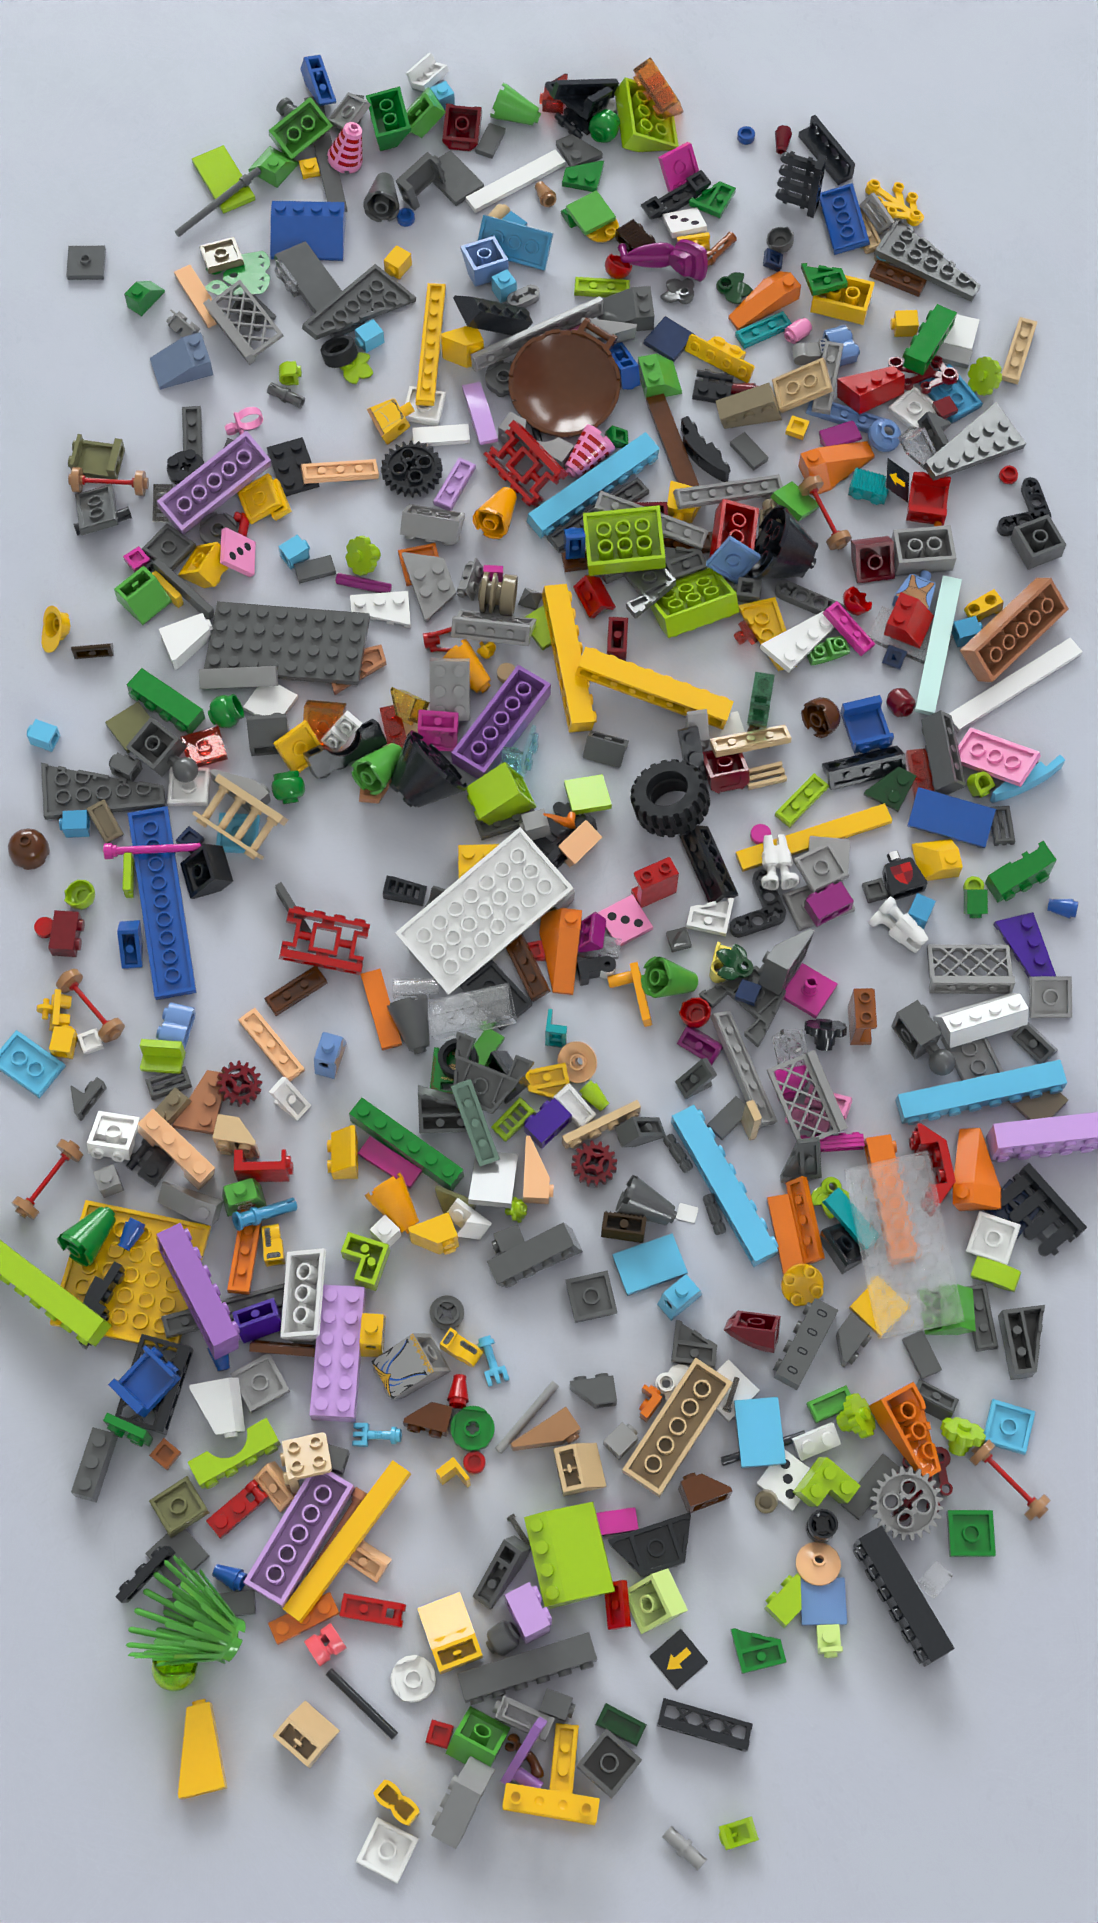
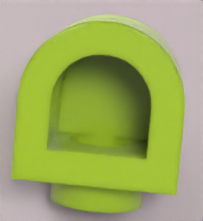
M296 361L281 363L279 365V382L287 386L299 385V377H302L301 365L297 366Z
M987 772L971 774L967 779V786L973 797H984L990 793L991 788L996 786L992 777Z

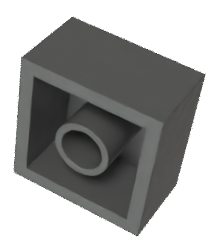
M1049 514L1014 527L1010 539L1028 570L1062 557L1066 547L1064 539Z
M606 1728L576 1765V1768L612 1799L641 1763L642 1759Z

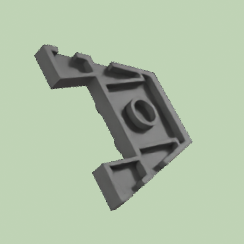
M666 568L599 575L606 584L625 577L640 597L626 602V609L635 619L676 586V579Z
M754 966V970L749 977H738L735 980H728L724 983L720 982L714 988L707 991L703 990L699 993V997L707 1001L712 1009L727 995L735 1000V994L742 979L758 984L760 968ZM762 987L754 1006L735 1000L757 1019L744 1032V1036L755 1046L759 1047L786 996L785 989L778 995Z
M457 1031L454 1085L471 1079L481 1109L493 1114L531 1069L534 1061L515 1055L510 1071L506 1075L469 1060L476 1038Z

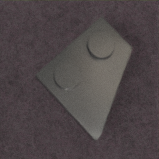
M573 134L556 140V146L569 167L595 162L603 158L602 151Z
M664 545L666 569L676 580L707 569L706 560L701 549H686L677 546L676 548H670Z
M819 1137L797 1139L781 1172V1183L789 1182L801 1176L807 1177V1180L822 1178Z
M676 1320L671 1363L691 1365L694 1359L697 1358L709 1367L715 1368L717 1344L709 1339H705L700 1333L684 1325L682 1321Z

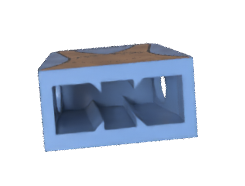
M922 570L919 576L910 574L896 592L892 605L895 606L900 592L918 598L929 610L936 585L930 581L932 574L926 570Z
M327 1032L322 1033L314 1056L315 1074L335 1079L347 1045L343 1037Z

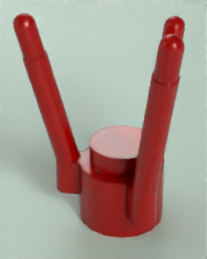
M452 627L436 632L423 633L425 649L430 648L431 652H448L451 648L437 647V645H440L439 635L451 632Z

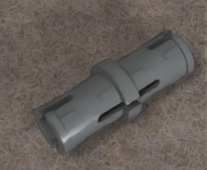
M273 382L267 388L268 394L278 397L284 403L288 402L298 408H302L305 403V397L291 392L289 388L280 387Z

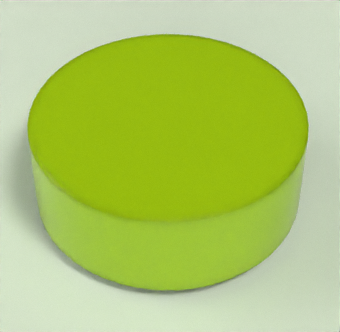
M971 876L965 880L963 891L964 889H984V882L979 877Z

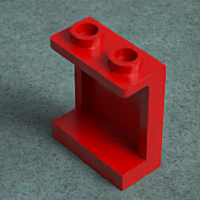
M913 472L906 521L933 525L936 521H939L944 526L947 516V501L951 477L945 476L933 481L930 475L925 472Z
M670 857L634 872L638 886L632 888L631 893L640 907L643 908L676 893L679 872Z
M286 1149L281 1150V1161L247 1162L243 1150H234V1173L238 1182L249 1178H254L257 1182H289L290 1175H293V1162L291 1161V1156H288Z

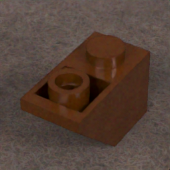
M430 1402L405 1417L403 1421L404 1427H407V1430L413 1433H420V1430L429 1432L428 1435L434 1438L447 1437L453 1415V1407Z

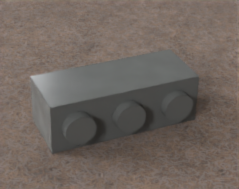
M92 1427L71 1490L75 1497L97 1503L118 1439L113 1432Z

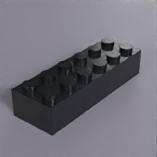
M881 1525L860 1537L853 1545L855 1548L853 1553L859 1562L862 1561L867 1568L865 1573L871 1582L874 1581L877 1585L878 1590L876 1591L881 1601H886L890 1607L888 1612L895 1623L898 1622L901 1626L902 1631L900 1632L906 1643L910 1642L914 1648L913 1655L916 1661L926 1667L954 1650L953 1644L883 1526Z

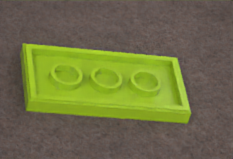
M224 145L191 158L193 165L214 199L236 184L242 176ZM248 185L227 199L219 208L223 214L255 201V195Z

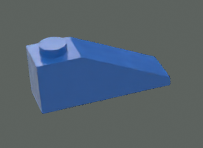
M321 55L304 57L300 70L305 85L319 106L335 104L337 101Z
M623 342L614 344L610 352L619 368L621 388L623 390H631L641 386L639 365Z

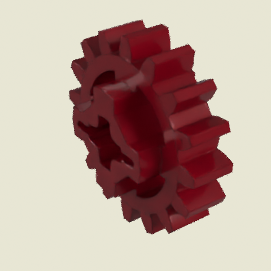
M240 1060L237 1061L236 1066L229 1062L228 1068L224 1066L221 1070L222 1073H219L217 1076L219 1081L216 1082V1086L221 1087L217 1093L224 1094L222 1100L229 1099L231 1106L234 1102H237L238 1107H241L242 1102L249 1105L250 1099L255 1101L257 1098L256 1094L261 1092L259 1087L262 1085V1081L257 1080L261 1074L254 1073L255 1066L251 1069L248 1068L249 1062H246L244 1066L241 1065ZM238 1081L242 1082L240 1087L237 1086Z
M592 1140L590 1146L583 1143V1149L577 1148V1155L572 1156L574 1163L571 1164V1168L576 1169L574 1177L580 1175L579 1182L582 1183L586 1180L588 1187L591 1183L598 1187L599 1182L606 1185V1178L612 1180V1173L617 1171V1168L614 1166L617 1165V1159H612L615 1156V1152H608L610 1146L602 1147L601 1141L598 1145H595ZM585 1156L586 1161L580 1166V1161ZM591 1161H593L595 1164L598 1163V1166L595 1167L594 1164L591 1165ZM606 1163H608V1169L604 1173L603 1166H605Z

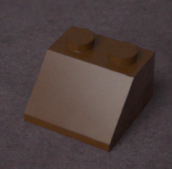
M695 1472L683 1476V1480L680 1481L678 1488L687 1513H692L727 1500L732 1494L730 1486L702 1473L696 1475Z

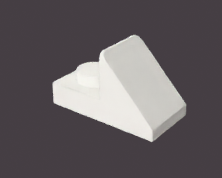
M282 1077L269 1091L275 1098L274 1103L297 1121L311 1106L286 1077Z
M459 1198L455 1200L447 1211L452 1222L461 1228L457 1234L458 1237L480 1240L492 1224Z

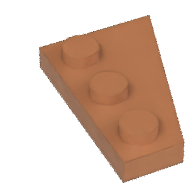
M381 644L365 648L359 681L387 665ZM331 683L334 695L351 686Z
M211 1070L205 1072L189 1098L192 1102L172 1125L173 1128L214 1134L217 1116L220 1114L224 1094L217 1093L221 1087L216 1086V1082L219 1081L217 1076L222 1072Z

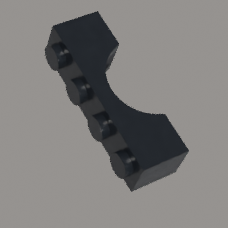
M371 719L361 724L355 733L353 742L346 749L332 752L319 745L304 752L303 755L312 775L317 779L328 777L330 772L336 769H344L348 766V763L356 761L388 743L380 724L376 720Z

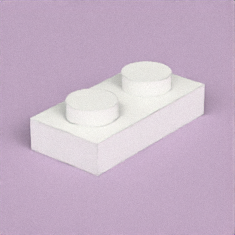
M832 1422L792 1438L800 1461L841 1445L835 1425Z

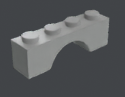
M511 411L498 427V438L505 444L510 439L505 431L510 429L508 425L513 420L520 423L526 429V419ZM515 434V436L520 441L514 447H516L517 450H519L522 446H525L528 449H530L526 445V443L517 434ZM559 437L547 442L538 441L558 464L565 469V464L574 445Z

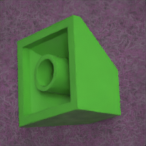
M269 146L248 170L251 172L258 167L261 170V174L257 177L278 188L299 163Z

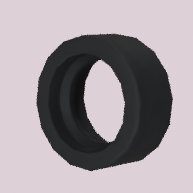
M346 335L329 339L320 349L325 365L331 368L346 366L353 362L358 355L353 338Z
M456 1038L446 1041L438 1052V1063L442 1072L453 1080L455 1070L448 1067L446 1058L451 1051L456 1049ZM473 1046L470 1060L479 1063V1056Z

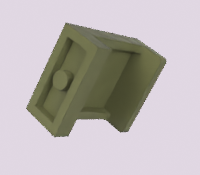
M77 434L76 440H73L72 443L73 453L68 458V467L71 470L73 467H81L83 475L88 478L118 479L125 452L123 440L115 438L114 443L110 444L84 440L82 434Z

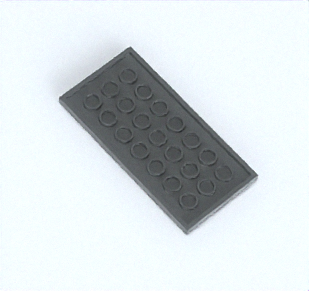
M217 601L212 625L213 630H211L204 669L277 666L278 679L359 685L370 614Z

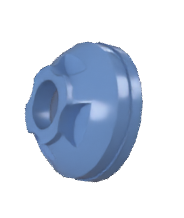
M881 418L870 425L868 439L871 445L878 451L891 452L901 441V431L894 421ZM884 427H890L893 435H887Z

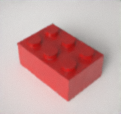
M722 499L715 511L709 558L729 536L754 550L759 508Z

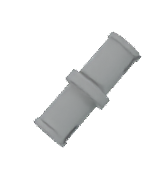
M673 1826L662 1836L663 1839L678 1851L677 1855L683 1856L697 1871L707 1860L706 1857L691 1845L692 1841L686 1840Z

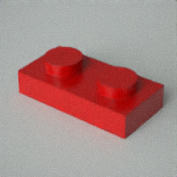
M627 1580L613 1581L615 1592L605 1594L608 1630L631 1627Z

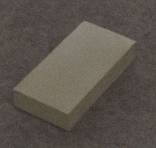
M105 799L86 808L105 843H110L124 835Z

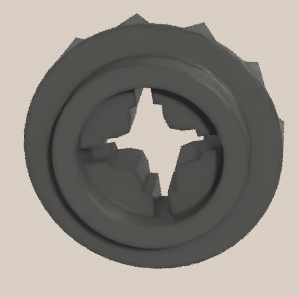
M441 1296L430 1307L431 1321L441 1330L458 1327L464 1319V1307L453 1296ZM441 1306L446 1310L452 1309V1319L447 1316L442 1318L443 1311Z

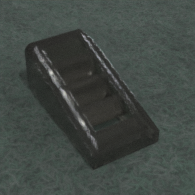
M153 484V522H170L167 517H157V513H163L158 509L157 500L162 497L158 496L159 493L169 492L174 488L173 484Z

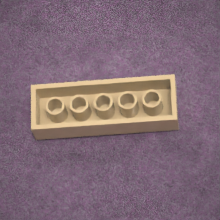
M695 1358L622 1469V1473L660 1498L728 1393L733 1382Z

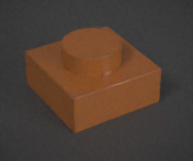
M163 1438L149 1456L164 1469L168 1470L182 1453Z

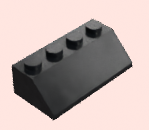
M455 295L453 297L467 327L513 336L528 329L533 323L529 311L524 307L469 296Z

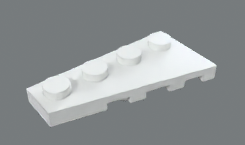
M822 611L761 644L760 649L790 673L835 627L822 614L824 612Z

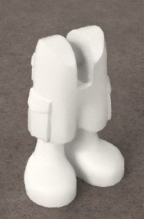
M784 834L777 835V845H774L772 835H765L763 839L762 865L767 870V875L762 877L761 883L762 887L767 890H777L779 888L776 868L780 869L781 888L783 890L793 888L799 884V876L789 871L793 861Z
M891 896L868 921V924L872 927L878 924H884L889 927V935L914 953H917L928 940L925 931L917 925L916 921L908 913L903 914L899 910L895 899Z

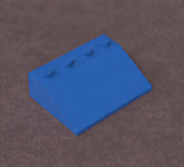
M272 201L270 259H274L275 254L306 241L319 260L343 261L346 222L344 202Z

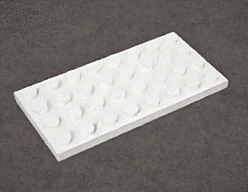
M519 827L396 931L395 934L444 991L450 995L463 982L574 890V888L522 828Z

